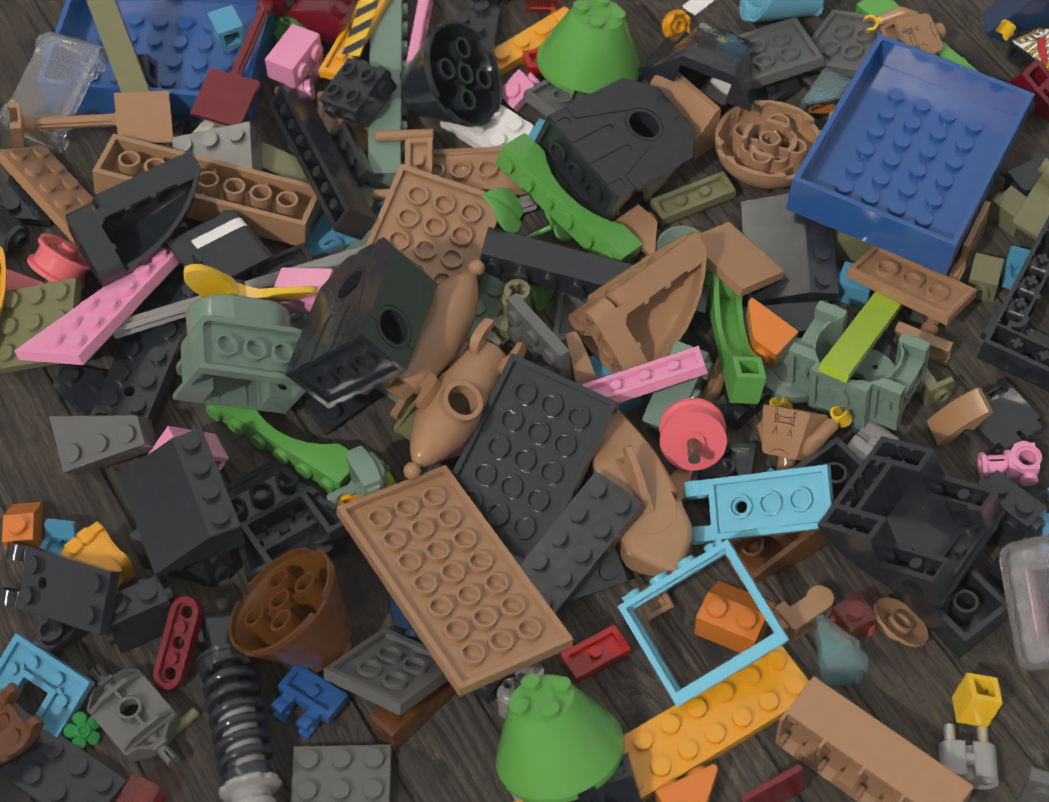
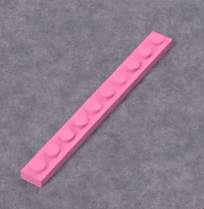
M696 346L581 385L620 403L708 374L700 348ZM466 443L460 449L436 463L460 456Z

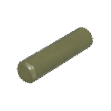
M191 708L180 718L181 723L174 737L200 716L196 708Z

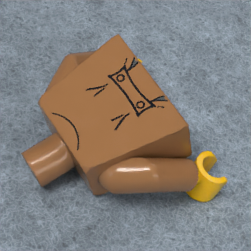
M898 7L881 13L880 17L867 15L862 23L866 21L874 23V27L865 29V33H873L878 25L884 24L880 27L884 36L936 56V52L943 48L940 38H943L946 34L945 27L942 23L934 24L928 13L919 14L915 10Z
M786 396L782 397L781 402L777 397H772L769 401L770 405H763V417L757 425V430L762 443L763 453L778 456L776 471L792 469L795 466L796 460L803 461L821 448L838 427L849 426L852 422V415L849 410H845L843 413L840 406H834L830 410L832 417L830 419L824 414L793 409L792 403Z

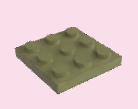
M73 278L6 291L4 307L0 317L1 374L62 364L19 360L14 350L80 304L81 281Z

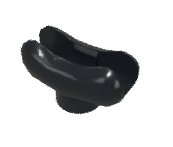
M48 618L38 625L37 634L31 641L57 656L63 649L78 639L84 630Z

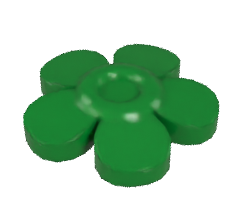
M74 713L72 721L75 725H65L63 729L64 735L68 738L74 737L71 743L80 749L85 747L86 741L91 745L98 743L100 734L92 730L97 729L100 725L92 716L86 720L85 713Z

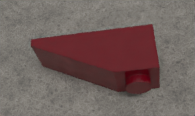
M1037 58L1019 70L1007 83L1034 93L1033 100L1036 105L1034 113L1049 122V70Z

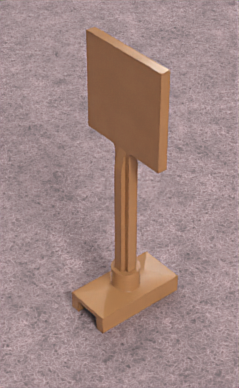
M169 91L114 93V114L35 118V115L23 116L19 102H8L12 147L24 146L25 132H36V130L102 126H116L117 135L152 144H173Z
M985 200L963 245L961 258L953 266L949 277L960 281L984 234L991 202ZM928 317L926 322L922 323L920 329L899 321L894 330L896 335L892 344L898 346V339L903 332L920 337L931 343L929 359L947 365L953 347V342L936 336L939 331L938 325L940 322Z

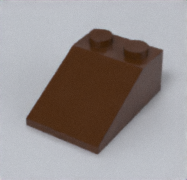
M820 530L729 540L755 583L805 560L829 542ZM725 555L724 558L727 560V562L729 563V565L731 566V568L733 569V571L745 587L744 583L742 582L735 568L731 564L727 555Z

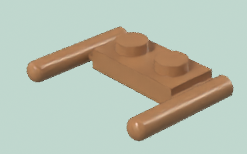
M433 128L376 131L374 133L376 142L405 141V165L433 174ZM389 189L374 190L372 198L375 201L385 200Z

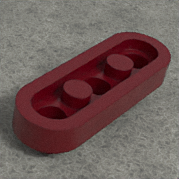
M178 597L170 607L153 669V679L156 685L162 689H178L186 681L204 616V607L196 597ZM189 607L192 608L191 617H189L187 614ZM181 638H183L184 640V646L182 648L179 646V640ZM173 668L176 671L174 679L171 677V670Z

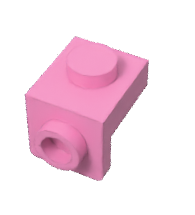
M518 70L502 87V98L512 109L518 112L526 103L523 100L524 91L540 83V81L531 72L526 75L521 70Z

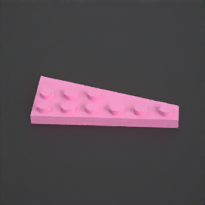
M162 248L144 265L110 282L14 350L19 360L84 365L180 262L170 249Z

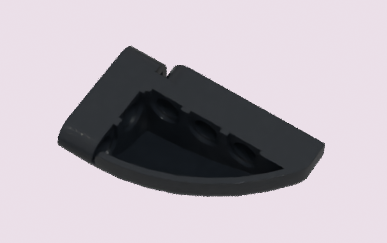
M191 150L97 194L92 199V204L96 210L93 211L91 206L87 204L65 215L73 240L102 286L144 265L166 246V243L173 238L191 209L201 175L200 165Z

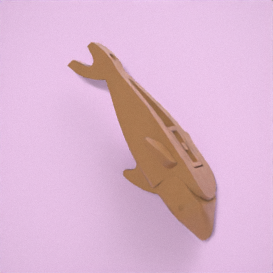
M577 331L565 334V346L570 350L571 381L581 385L597 380ZM617 409L589 466L590 474L592 476L595 471L599 472L642 501L646 507L615 546L619 557L630 570L653 577L664 571L669 575L678 570L676 566L678 562L691 554L692 525L683 506L686 501L683 483L691 481L693 471L678 468L669 476L649 443L621 411Z

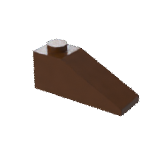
M447 681L402 715L379 706L369 716L373 733L387 745H391L392 750L396 752L457 692L451 683Z

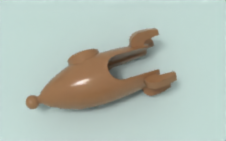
M472 260L468 265V272L455 274L438 284L407 371L401 374L398 373L393 378L381 383L388 392L399 398L390 412L391 417L399 420L412 403L415 393L418 397L414 404L417 408L424 409L439 391L440 382L437 376L456 357L467 340L475 321L478 304V282L476 276L481 275L485 269L484 263L481 260ZM372 388L363 392L362 395H368Z
M485 318L478 325L471 336L470 343L465 342L456 357L448 364L450 368L438 377L440 389L433 400L424 409H417L413 418L410 435L412 462L407 463L403 469L404 475L408 479L418 478L421 472L420 467L432 465L445 459L468 441L478 425L483 409L511 353L524 358L527 348L523 342H518L509 355L506 356L496 345L486 341L488 334L494 326V320Z

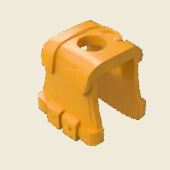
M98 521L77 533L75 538H72L64 545L65 548L60 553L119 571L120 577L117 589L135 576L130 559L113 543L106 532V528Z

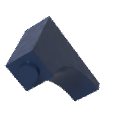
M999 0L981 14L984 21L983 30L988 37H994L1001 43H1004L1006 40L1003 39V34L995 31L1003 19L1011 21L1018 30L1035 28L1042 24L1049 26V0Z

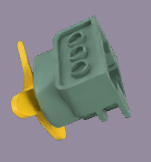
M191 264L185 266V283L203 298L193 302L186 311L187 336L181 343V359L176 365V372L182 376L183 382L173 393V400L285 414L305 392L303 388L285 375L302 330L291 327V316L288 309L277 302L317 295V287L287 286L258 289L246 286L243 280H234L230 275L206 265Z

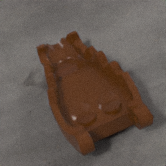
M12 682L4 687L0 693V765L14 759L28 749L44 726V721L39 715L28 718L19 706L17 699L21 694V690Z

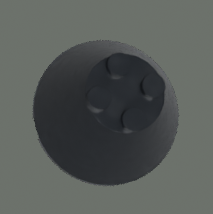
M447 21L435 27L406 69L400 72L403 107L407 111H412L421 117L471 128L480 127L492 121L491 117L495 112H498L501 105L502 79L493 52H488L480 41L483 37L474 28L460 21Z

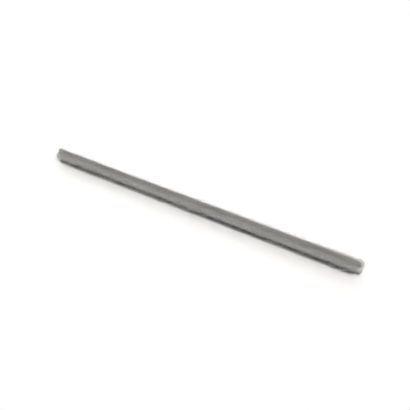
M525 195L518 198L523 213L537 208V203L530 196ZM365 245L290 268L333 269L335 272L347 257L357 254ZM280 271L244 281L245 285L258 289L273 288ZM198 295L129 316L112 335L118 339L186 318L188 307L203 297Z

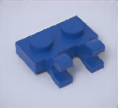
M294 666L279 683L278 692L282 695L273 702L271 709L275 711L273 718L282 724L288 719L296 703L306 709L307 712L298 719L296 724L300 727L298 734L309 741L317 730L319 722L323 720L330 724L349 700L346 693L307 668Z

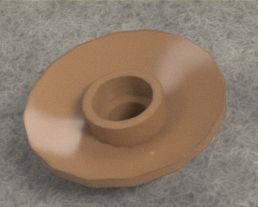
M889 597L880 598L875 603L874 614L889 638L911 647H921L927 642L929 634L925 623L906 604Z

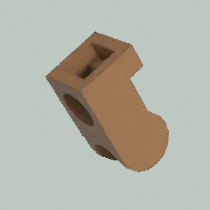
M817 585L811 587L806 597L791 607L785 601L774 607V614L792 643L821 624L823 616L825 618L830 616L834 596L827 587Z

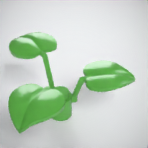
M501 187L484 193L482 197L492 208L501 227L507 232L517 233L522 226L519 219L522 217L523 211L516 195L511 190ZM545 212V215L550 224L526 235V237L534 238L553 229L559 241L565 242L572 238L547 212ZM529 284L536 309L540 311L549 302L554 290H546Z

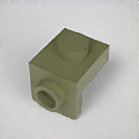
M927 368L926 380L921 388H916L914 394L920 397L926 407L935 403H944L952 395L955 380L951 376L937 382Z

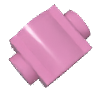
M1028 441L1015 443L1012 449L1004 450L1001 455L979 453L977 458L979 478L991 476L998 470L1017 485L1033 486L1039 481L1038 473L1042 454L1035 446V442L1030 443Z

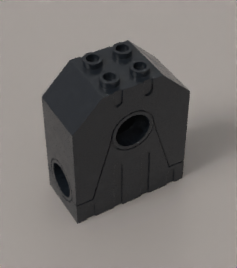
M621 78L549 114L535 142L545 151L551 173L559 180V183L578 204L595 215L614 222L638 204L642 207L648 204L650 199L663 195L674 188L693 158L694 127L682 116V113L670 99L665 97L660 88Z
M385 237L377 240L375 244H370L361 249L357 254L347 257L319 289L285 375L330 409L339 402L342 403L358 393H363L373 388L378 383L381 384L393 378L398 373L406 372L438 283Z

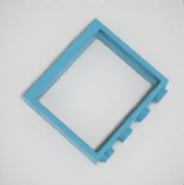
M719 538L713 543L707 544L704 547V554L696 559L693 555L684 558L676 564L678 570L669 575L665 571L649 580L650 587L641 592L638 588L630 591L629 594L622 597L624 602L617 606L677 707L711 689L790 641L729 540L722 542ZM727 555L774 634L681 689L635 610Z

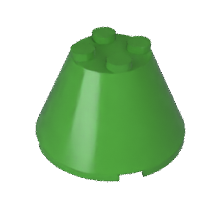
M610 0L575 1L571 9L546 36L538 48L537 65L542 75L557 88L574 94V90L591 94L621 78L637 82L640 75L638 68L641 63L625 17V11Z
M529 674L523 677L521 685L513 692L510 698L496 753V770L507 791L523 801L570 802L579 799L577 794L588 790L594 785L598 789L611 778L622 761L625 740L617 719L574 686L568 677Z

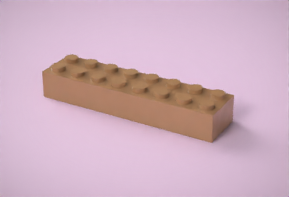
M113 134L92 171L95 194H99L186 152ZM194 154L200 165L201 175L196 196L186 218L207 222L217 217L222 211L236 210L256 236L295 246L303 242L305 245L307 244L322 211V206L309 183Z

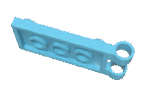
M827 464L683 483L685 499L709 497L711 525L692 527V545L709 544L719 538L721 541L819 530L817 524L834 502L831 469ZM740 502L747 504V510L744 513H739L737 510V505Z

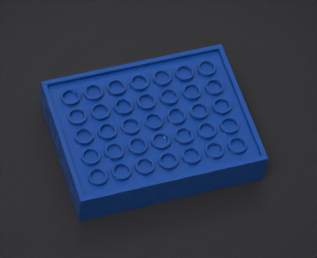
M66 0L37 82L47 111L93 115L115 113L114 93H121V90L115 79L113 69L86 0ZM117 0L137 55L147 53L157 62L158 88H150V90L169 91L171 114L187 115L190 123H201L204 119L191 116L190 112L209 69L213 68L229 73L241 49V46L225 52L221 51L211 32L207 13L233 5L243 25L246 37L257 12V0ZM271 14L267 17L242 74V77L260 81L259 89L244 122L250 121L253 124L267 71L265 58L273 49L275 42L273 32L277 28L276 21L280 16Z
M879 34L793 177L786 209L946 275L1025 123L1035 94Z

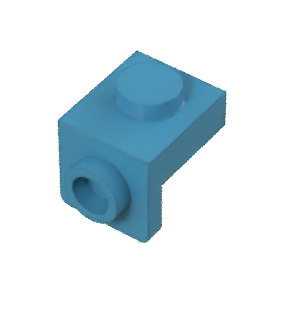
M1016 246L1010 247L1002 267V287L1009 290L1012 288L1031 250Z
M47 519L44 523L46 537L39 548L60 554L65 548L64 545L76 537V523L67 520Z

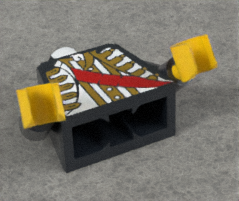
M1003 19L995 31L1003 34L1004 40L1010 41L1006 59L1021 70L1038 58L1049 70V26L1042 24L1035 28L1018 30L1011 21Z

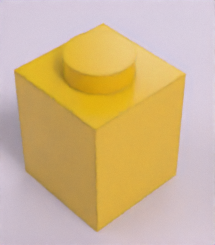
M966 673L952 696L956 722L988 727L1003 704L998 679L973 673Z

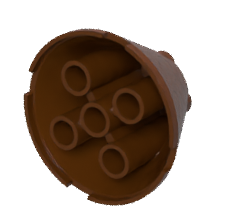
M300 547L270 562L247 585L251 588L243 603L237 601L230 618L229 638L232 645L242 654L308 668L313 672L321 671L326 665L338 656L341 657L347 653L352 647V642L350 641L352 624L334 565L330 557L319 548L317 550H309L307 547Z

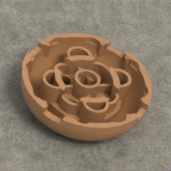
M758 100L754 101L751 111L736 106L721 117L715 131V149L723 167L741 182L764 189L785 188L791 186L793 177L821 131L814 124L815 119L796 106L779 101Z

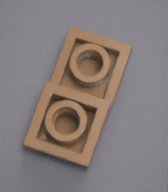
M975 388L943 407L929 418L927 423L937 444L947 446L965 429L974 430L993 411L982 389Z

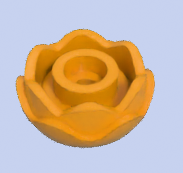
M673 10L667 13L662 21L664 36L667 38L684 31L690 33V17L683 10Z

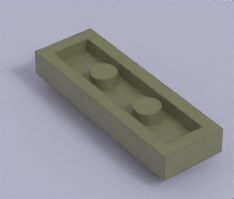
M724 171L650 199V208L663 226L735 198L736 189Z

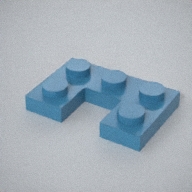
M19 633L14 634L0 658V693L11 682L15 683L22 690L27 680L46 691L48 694L36 715H39L44 721V730L56 738L59 735L63 737L64 726L71 724L73 714L78 712L95 682Z

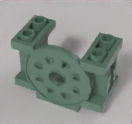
M820 300L815 308L814 320L799 344L794 342L789 349L787 387L809 395L808 406L829 415L831 408L834 406H840L843 413L845 410H849L852 415L851 423L864 428L867 421L870 420L896 431L901 423L902 412L917 387L921 388L926 380L931 343L920 337L903 332L898 339L895 365L884 354L871 349L851 376L862 380L849 379L847 383L820 373L818 370L822 360L846 330L847 310Z

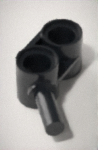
M763 388L759 404L729 403L728 394L724 393L714 405L722 412L725 424L734 431H737L754 414L759 413L763 409L764 404H768L771 393Z

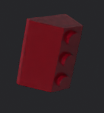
M294 0L287 14L308 30L318 33L320 39L331 45L347 26L358 0Z

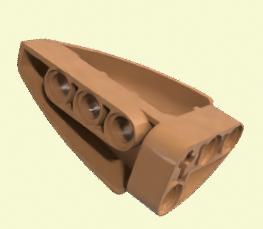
M697 231L682 235L634 264L591 293L586 303L569 314V321L574 330L577 331L580 339L598 361L612 374L668 356L675 340L679 341L687 330L702 293L707 262L706 246Z

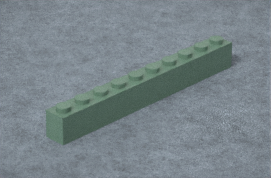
M404 0L390 1L370 36V65L375 67L383 66L388 69L392 74L391 78L398 86L369 126L368 161L374 172V175L369 179V184L377 189H390L400 164L405 165V162H403V157H405V141L376 142L374 139L376 131L408 130L407 120H403V116H408V111L402 105L403 95L400 72L407 67V60H403V57L408 56V42L404 41V38L408 37V23L404 22V19L408 18V3H404Z

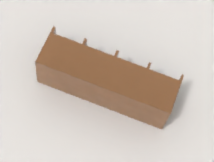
M816 677L810 680L779 719L775 743L857 802H968L974 788L973 785Z

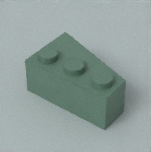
M675 340L670 355L693 348V346ZM700 349L708 374L653 392L642 418L646 429L660 433V419L670 405L682 399L701 397L702 390L713 370V363H711L709 352Z

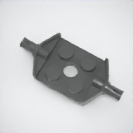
M96 665L95 668L100 673L99 676L94 668H92L90 675L98 682V687L90 695L87 711L121 750L127 760L131 763L159 755L168 767L175 766L168 756L176 764L180 760L179 756L169 747L181 723L178 714L139 669H123L114 675H108L101 665ZM129 705H138L135 714L123 716L124 710Z

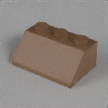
M679 72L674 82L655 75L649 85L660 88L665 97L670 99L682 113V116L694 127L692 159L695 160L715 147V131L720 121L721 108Z

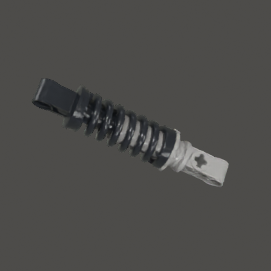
M233 610L204 613L202 632L207 650L197 657L196 668L204 684L202 687L203 696L207 699L205 707L206 712L209 714L208 724L212 730L211 741L215 745L213 750L214 758L218 761L216 766L217 774L221 777L219 796L224 802H277L273 795L281 788L282 782L278 776L276 763L270 760L274 750L271 745L267 744L271 738L270 731L264 728L268 721L267 716L262 713L265 706L264 701L259 697L262 692L261 685L256 682L259 677L258 670L253 667L257 658L242 654L232 645L229 638V623Z

